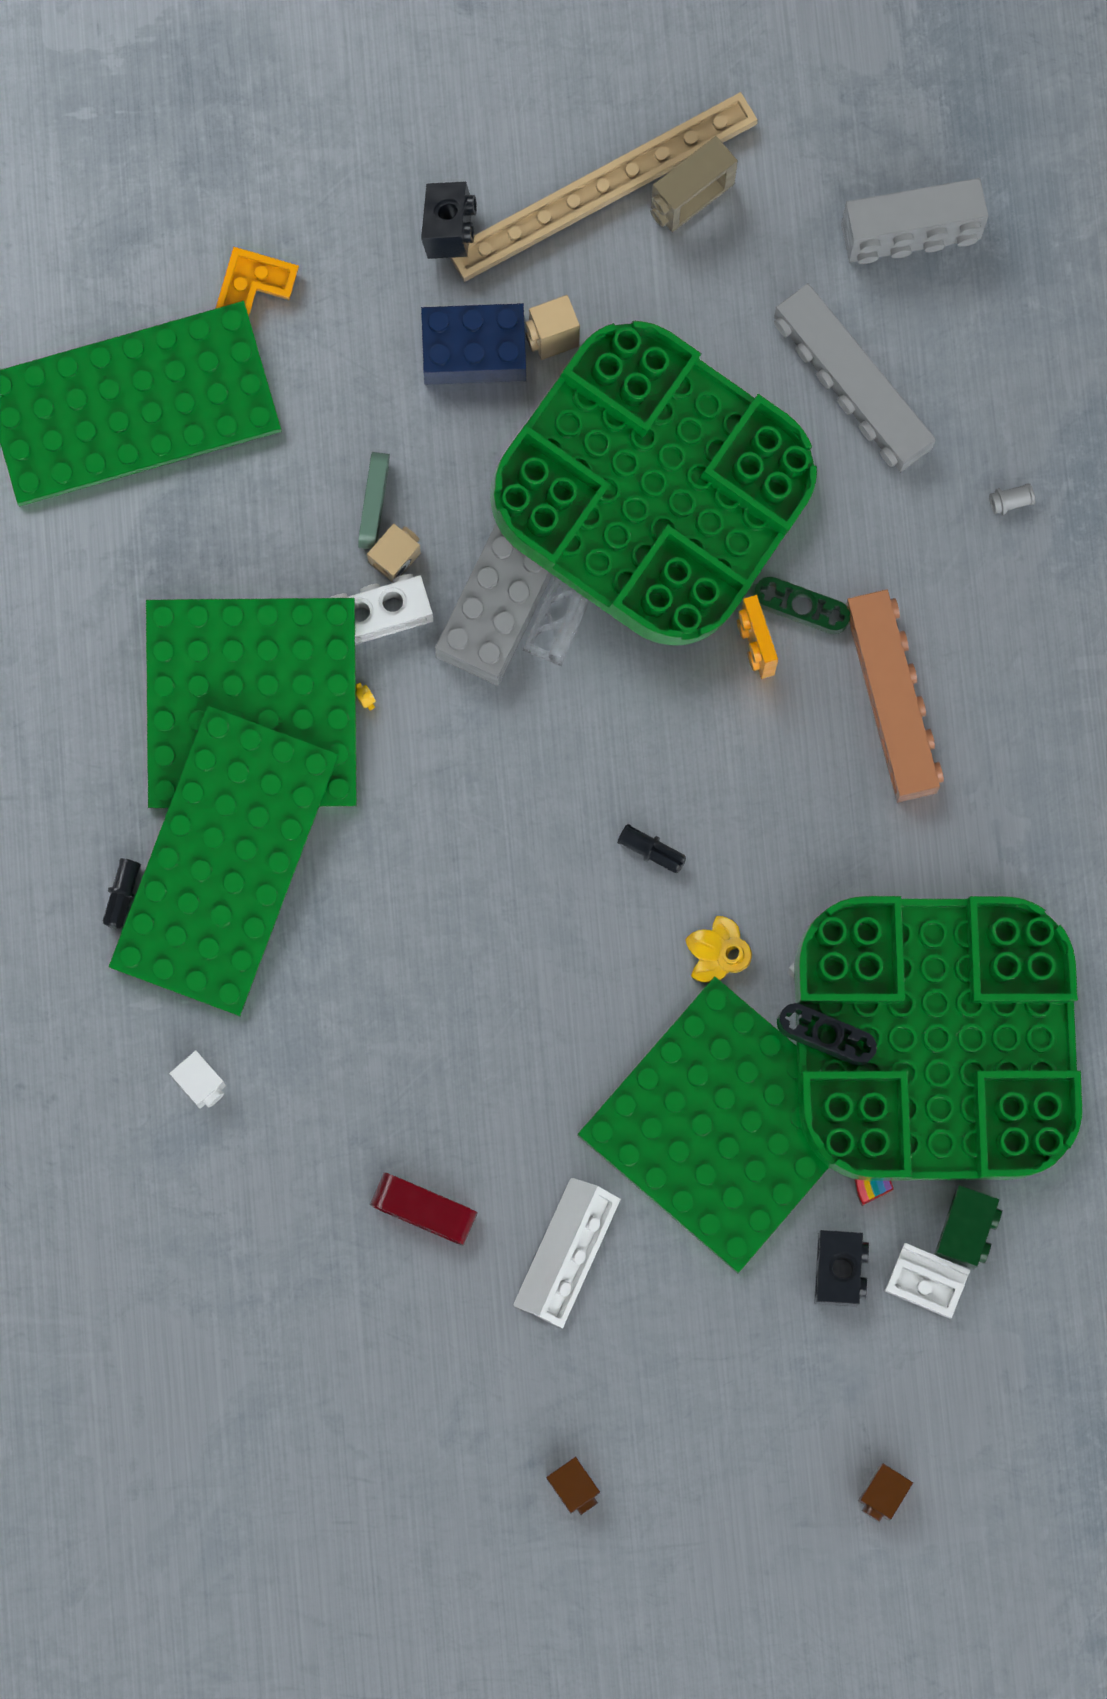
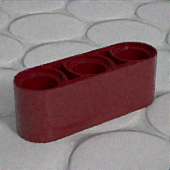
M385 1172L370 1203V1206L462 1246H464L478 1214L462 1204Z

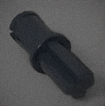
M630 824L624 827L617 842L644 856V861L647 862L650 859L674 873H679L686 861L684 854L660 842V837L655 836L653 838L632 827Z
M120 858L113 886L108 887L110 896L102 920L104 925L115 929L123 927L130 899L135 898L133 889L141 867L140 863Z

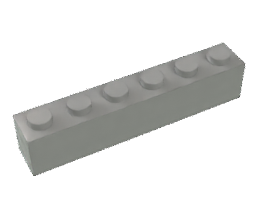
M809 283L776 306L774 315L776 320L774 324L778 331L784 337L790 336L797 345L795 350L799 357L805 363H812L818 371L816 375L821 384L826 389L832 388L839 397L837 401L846 414H853L860 422L858 426L862 434L869 441L874 439L882 449L880 454L883 460L890 467L895 465L901 473L933 449L935 437Z

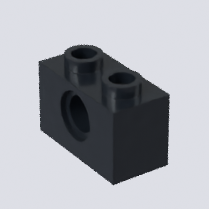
M466 181L426 184L421 240L428 259L468 257L469 243L474 242V226L471 222V216L477 213V202L475 195H470Z
M819 1231L814 1304L857 1307L860 1304V1299H866L867 1277H861L862 1263H868L869 1242H863V1233ZM842 1259L849 1262L852 1268V1273L849 1277L839 1278L834 1274L833 1263L836 1260Z

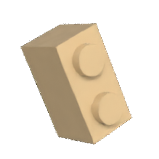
M568 295L529 308V321L525 322L527 329L525 335L531 351L537 350L541 360L579 347L580 324Z

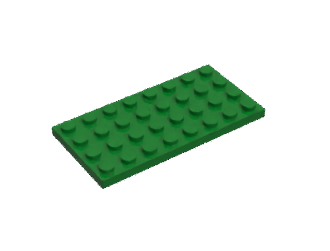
M244 301L0 370V444L19 507L282 432Z
M207 706L108 967L241 1017L339 754Z

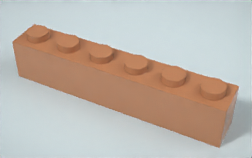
M888 589L848 598L846 606L850 611L849 624L896 802L899 803L937 794L940 783L944 782L943 772L940 763H934L931 753V750L935 749L931 729L925 730L922 717L926 716L925 704L922 696L916 697L913 684L917 683V675L913 663L908 664L905 651H909L905 631L899 632L896 619L900 618L897 600L896 598L890 599Z

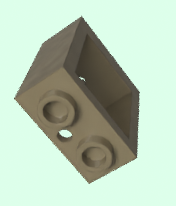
M717 136L713 137L653 184L651 215L661 227L666 225L672 233L735 184L738 160Z

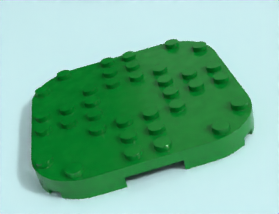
M632 321L631 324L619 325L613 323L597 330L585 340L528 422L506 450L492 477L490 487L491 509L498 528L513 547L643 638L659 644L687 645L701 641L715 633L736 610L752 586V583L809 502L816 484L817 466H814L811 453L812 445L809 438L792 417L760 394H757L754 398L699 359L702 353L667 329L643 321Z
M859 896L842 900L830 906L812 921L802 935L796 950L794 961L795 1003L871 1034L877 1044V1051L874 1057L864 1065L855 1066L796 1041L800 1124L807 1143L824 1164L844 1176L867 1181L1013 1180L1026 1178L1050 1168L1071 1148L1078 1135L1082 1120L1081 1071H1077L1074 1002L1078 1001L1076 960L1066 931L1061 924L1058 926L1045 913V909L1025 899L1006 896H970L967 899H901V896ZM796 1013V1027L798 1025L807 1027L808 1030L804 1034L809 1036L810 1030L816 1021L811 1019V1022L805 1025L798 1021L799 1015ZM823 1025L818 1028L817 1035L821 1042L825 1044L835 1042L836 1033L832 1027ZM844 1033V1038L837 1047L842 1050L845 1044L855 1048V1055L859 1057L864 1052L868 1053L863 1048V1041L859 1040L856 1044L846 1042L845 1040L849 1036Z

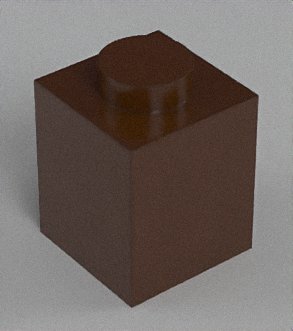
M576 1457L546 1477L570 1514L577 1510L582 1515L598 1504L595 1497L600 1494V1491Z
M884 1463L880 1464L858 1502L864 1505L861 1511L878 1522L882 1518L891 1520L914 1482Z

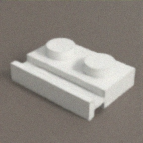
M904 1243L885 1292L951 1319L971 1270Z

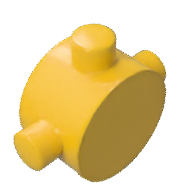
M360 682L357 683L356 698L364 709L373 710L375 708L373 703L376 702L373 694L366 684L362 686Z

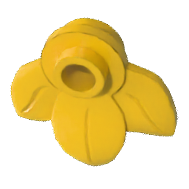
M716 916L712 930H697L685 939L688 949L699 959L691 974V977L699 982L709 983L714 976L721 981L729 972L738 973L746 969L752 959L751 948L741 939L738 925L727 917ZM733 949H738L739 956L734 960H730L728 958L729 952Z

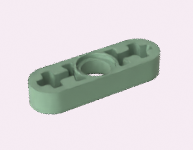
M372 452L358 548L371 550L378 542L390 454Z

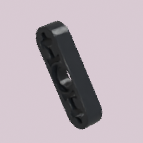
M793 1003L787 1005L777 1017V1027L784 1036L852 1065H864L876 1054L877 1044L871 1034L801 1004ZM793 1013H797L799 1015V1022L808 1025L811 1019H813L816 1023L812 1026L809 1036L804 1034L808 1030L807 1027L798 1025L795 1029L789 1027L790 1021L785 1017H790ZM827 1025L834 1029L836 1033L834 1043L825 1044L819 1040L817 1031L820 1026ZM844 1033L849 1035L845 1040L846 1042L856 1044L861 1040L864 1042L863 1048L868 1053L864 1052L859 1057L855 1055V1048L845 1044L842 1050L837 1047L842 1042Z

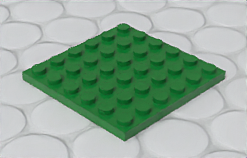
M355 598L146 600L148 808H169L207 706L339 754L320 807L357 806Z
M715 976L577 1134L580 1139L737 1274H739L829 1168L812 1151L801 1128L798 1105L797 1046Z

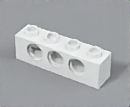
M405 574L393 579L394 583L380 587V584H371L361 588V593L347 597L346 593L329 597L355 598V609L365 608L370 612L366 620L361 622L355 621V644L433 622V613L421 575L413 577V574ZM391 598H397L402 601L403 605L398 611L390 612L384 608L385 602Z

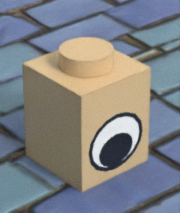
M393 523L367 553L368 563L394 583L393 579L403 575L421 554L420 544L417 543L420 539L409 528L404 526L400 529Z

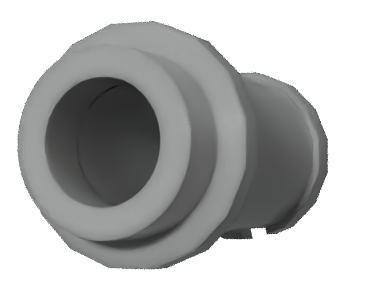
M1028 483L1003 491L1000 488L995 489V493L989 494V501L994 514L1000 513L1005 515L1007 510L1034 505L1035 495L1031 484Z

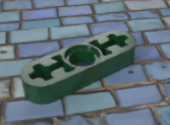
M765 577L756 584L754 595H757L763 610L832 635L842 633L849 624L850 611L841 601L775 577ZM769 586L775 588V594L784 598L786 591L791 592L788 597L786 608L780 607L783 602L782 599L772 597L770 601L764 600L765 594L760 591H767ZM796 598H807L812 604L810 612L807 614L796 613L792 607V602ZM818 603L823 604L821 612L832 614L833 610H838L840 612L839 617L844 621H837L835 625L829 624V617L823 614H819L818 620L812 618L816 614Z

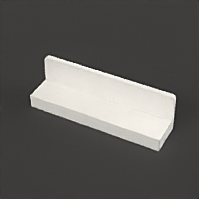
M575 1178L569 1180L516 1297L514 1307L534 1314L557 1327H564L621 1200L620 1198L597 1185Z

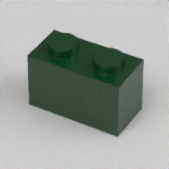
M959 1185L955 1190L934 1255L973 1270L978 1267L979 1262L985 1264L991 1249V1243L986 1242L990 1229H997L1003 1211L997 1208L1000 1199Z

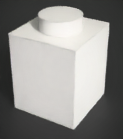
M196 1050L169 1073L199 1109L204 1105L208 1108L213 1106L224 1095L221 1091L226 1087L224 1081Z

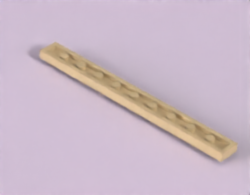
M739 92L474 235V242L469 243L468 257L450 259L462 280L466 282L668 173L713 137L717 136L724 143L757 125L758 119L743 94Z

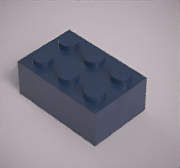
M524 303L421 307L425 385L526 381Z

